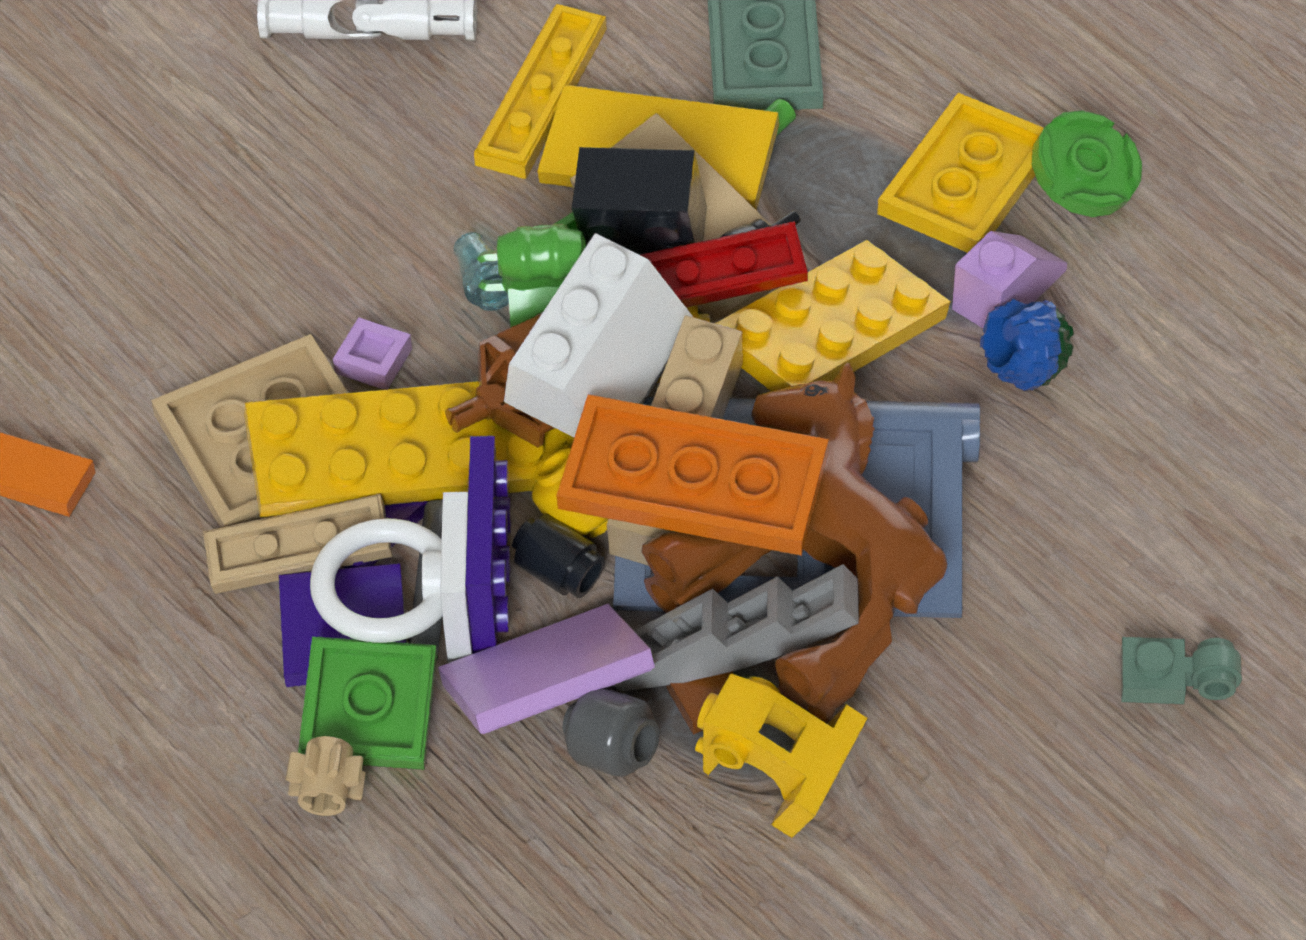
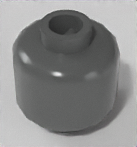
M607 688L592 690L582 695L577 702L571 704L567 709L562 724L567 751L574 762L616 777H625L634 773L638 768L646 766L653 758L659 743V726L647 702Z

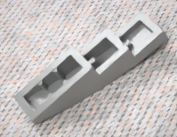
M842 564L792 591L777 576L728 603L715 590L711 589L634 630L651 649L655 668L613 686L620 692L666 686L670 685V683H685L744 669L785 655L791 651L803 649L859 623L858 578Z

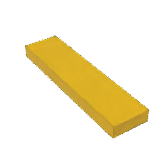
M560 4L555 5L474 151L475 166L522 179L528 177L547 141L563 85L577 86L607 30L606 16Z

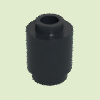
M544 514L537 520L534 518L526 520L518 529L512 542V548L516 550L514 563L561 595L570 593L576 598H582L593 588L605 566V558L597 553L596 544L549 514Z

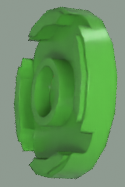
M1083 110L1064 112L1055 117L1041 131L1032 147L1031 165L1041 188L1052 201L1066 210L1088 217L1111 215L1127 204L1141 182L1142 161L1135 143L1127 133L1122 137L1118 131L1112 128L1115 123L1103 115Z

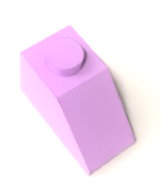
M990 231L955 264L952 310L984 328L988 313L994 311L995 307L1004 306L1012 299L1024 304L1035 302L1067 270V262L1021 235Z

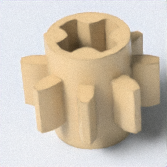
M330 736L313 738L306 745L305 755L297 752L289 754L285 779L290 782L288 794L289 796H298L299 806L309 813L320 816L339 814L345 809L347 798L353 800L362 799L366 772L362 771L364 758L362 756H353L352 746L342 739Z

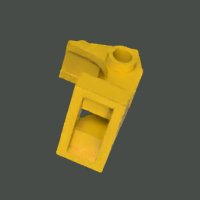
M730 674L719 695L710 693L703 703L697 721V727L703 730V737L698 739L695 751L703 754V772L707 775L718 764L729 769H740L744 763H748L771 777L780 788L784 799L771 825L790 838H793L816 816L868 718L846 704L826 724L781 695L778 688L768 680L760 677L746 679ZM762 725H771L792 738L795 743L790 752L760 734L759 731Z

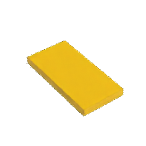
M563 85L537 170L539 183L572 187L570 178L576 175L579 147L611 148L657 113L757 211L779 128L778 112Z

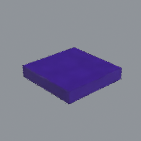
M400 563L338 569L335 576V590L340 601L351 611L370 618H390L405 614ZM311 572L279 575L283 670L286 687L306 685L312 637L353 639L336 631L319 614L311 597ZM404 639V640H401V641H395V642H397V643H407V639Z

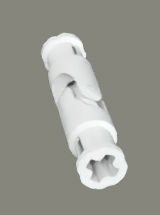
M258 0L257 20L261 39H269L272 33L304 34L306 39L363 40L381 36L382 33L379 31H383L387 35L396 36L403 40H430L432 35H464L467 41L476 40L477 0H356V8L353 11L352 19L357 31H349L339 26L336 22L334 9L336 3L342 0ZM437 15H457L459 17H439Z

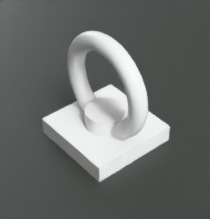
M443 492L442 539L422 525L406 520L389 518L361 522L334 536L318 554L311 571V597L321 617L336 631L350 638L372 643H388L418 635L433 626L443 616L448 663L472 655L465 586L468 492ZM377 543H398L417 550L423 555V602L405 614L390 618H370L351 611L340 601L335 590V576L344 560L355 551Z

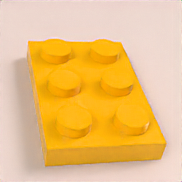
M958 92L879 197L877 214L968 253L990 231L997 230L1035 177L1031 165L1032 147L1044 128Z

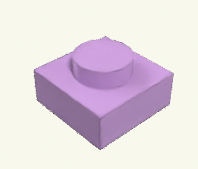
M358 317L333 357L334 371L338 375L388 390L412 350L411 334Z

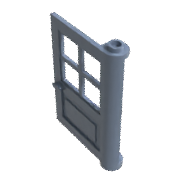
M648 396L643 405L651 406L654 396ZM730 398L723 420L757 426L751 417L756 399ZM866 401L871 415L874 417L873 427L875 430L871 438L872 443L869 446L871 452L868 456V463L862 476L893 502L897 503L903 497H908L923 509L928 518V525L924 529L931 540L942 548L948 564L944 577L924 594L919 603L917 614H905L896 609L893 617L962 618V462H978L980 404ZM803 550L802 556L798 555L797 577L779 578L793 591L835 568L813 559ZM615 556L614 610L663 611L655 604L645 588L644 579L652 574L650 566ZM739 576L718 594L728 603L776 577Z

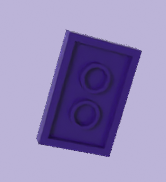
M470 436L465 586L473 654L496 646L498 632H509V596L506 595V582H510V546H507L508 533H511L512 511L511 497H508V460H497L495 436Z

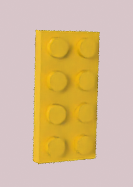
M865 240L809 271L807 282L780 287L715 324L742 331L743 364L741 368L770 391L819 380L833 381L842 366L849 362L853 372L857 371L946 319L951 301L900 265L883 250Z

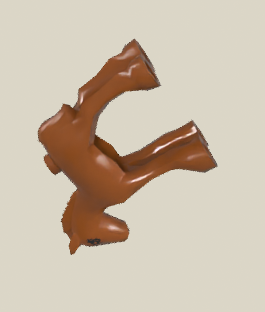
M850 362L842 366L833 381L819 380L758 395L751 413L752 420L757 426L829 439V453L803 550L813 559L834 568L843 564L858 578L859 623L840 631L827 644L794 650L775 661L780 682L778 686L780 694L826 724L830 722L835 709L853 697L868 668L892 643L890 622L895 610L898 609L905 614H917L919 603L924 594L944 577L948 566L946 555L942 548L931 540L924 529L928 525V518L923 509L908 497H903L897 503L893 502L862 476L868 463L869 453L871 452L869 446L872 443L871 438L875 430L873 427L874 417L871 415L866 400L854 393L856 377ZM662 531L642 545L641 552L653 574L644 579L645 588L655 604L665 613H668L711 589L720 593L762 556L773 550L686 533Z

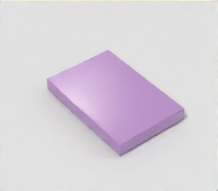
M605 604L438 667L443 687L479 733L486 734L578 699L592 690L604 689L649 672L655 668L651 649L609 604Z

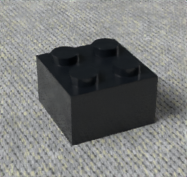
M579 147L572 211L577 229L584 236L585 244L587 245L596 233L638 255L702 242L704 239L707 206L695 150Z

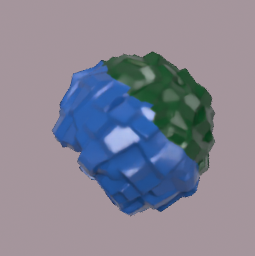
M1012 299L1004 306L995 307L994 311L989 312L983 328L984 335L980 339V347L984 349L989 370L997 373L998 378L1002 381L1012 383L1016 388L1024 391L1049 385L1051 379H1055L1061 370L1068 367V359L1072 356L1074 348L1070 341V338L1074 335L1073 327L1068 325L1065 315L1056 308L1052 301L1047 300L1024 304Z

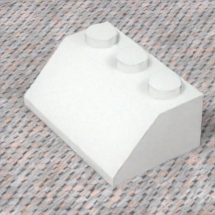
M595 233L510 361L504 402L575 437L588 394L637 404L644 403L666 367L684 316H693L648 259Z

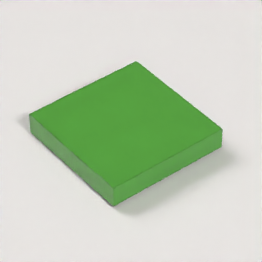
M312 637L298 753L305 755L306 745L311 739L330 736L349 743L354 751L353 756H362L364 758V766L425 770L437 660L436 645L397 642L372 643L354 639Z

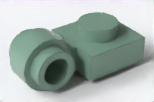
M1122 637L1121 702L1184 704L1186 686H1193V689H1198L1199 694L1204 698L1223 700L1234 695L1236 688L1241 684V655L1229 640L1223 638L1206 639L1198 644L1197 650L1193 653L1192 657H1185V639Z

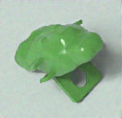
M566 224L536 225L533 227L520 226L515 231L498 236L497 250L484 251L477 256L476 260L480 263L498 261V273L502 280L482 279L478 287L484 291H505L508 294L510 328L535 317L545 310L587 246L582 232L569 229Z

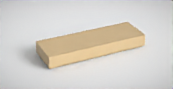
M372 495L203 531L210 585L214 593L218 594L279 581V575L311 572L318 554L334 536L358 523L386 518L381 495ZM377 543L363 547L348 556L339 568L353 565L354 562H369L393 557L391 543Z

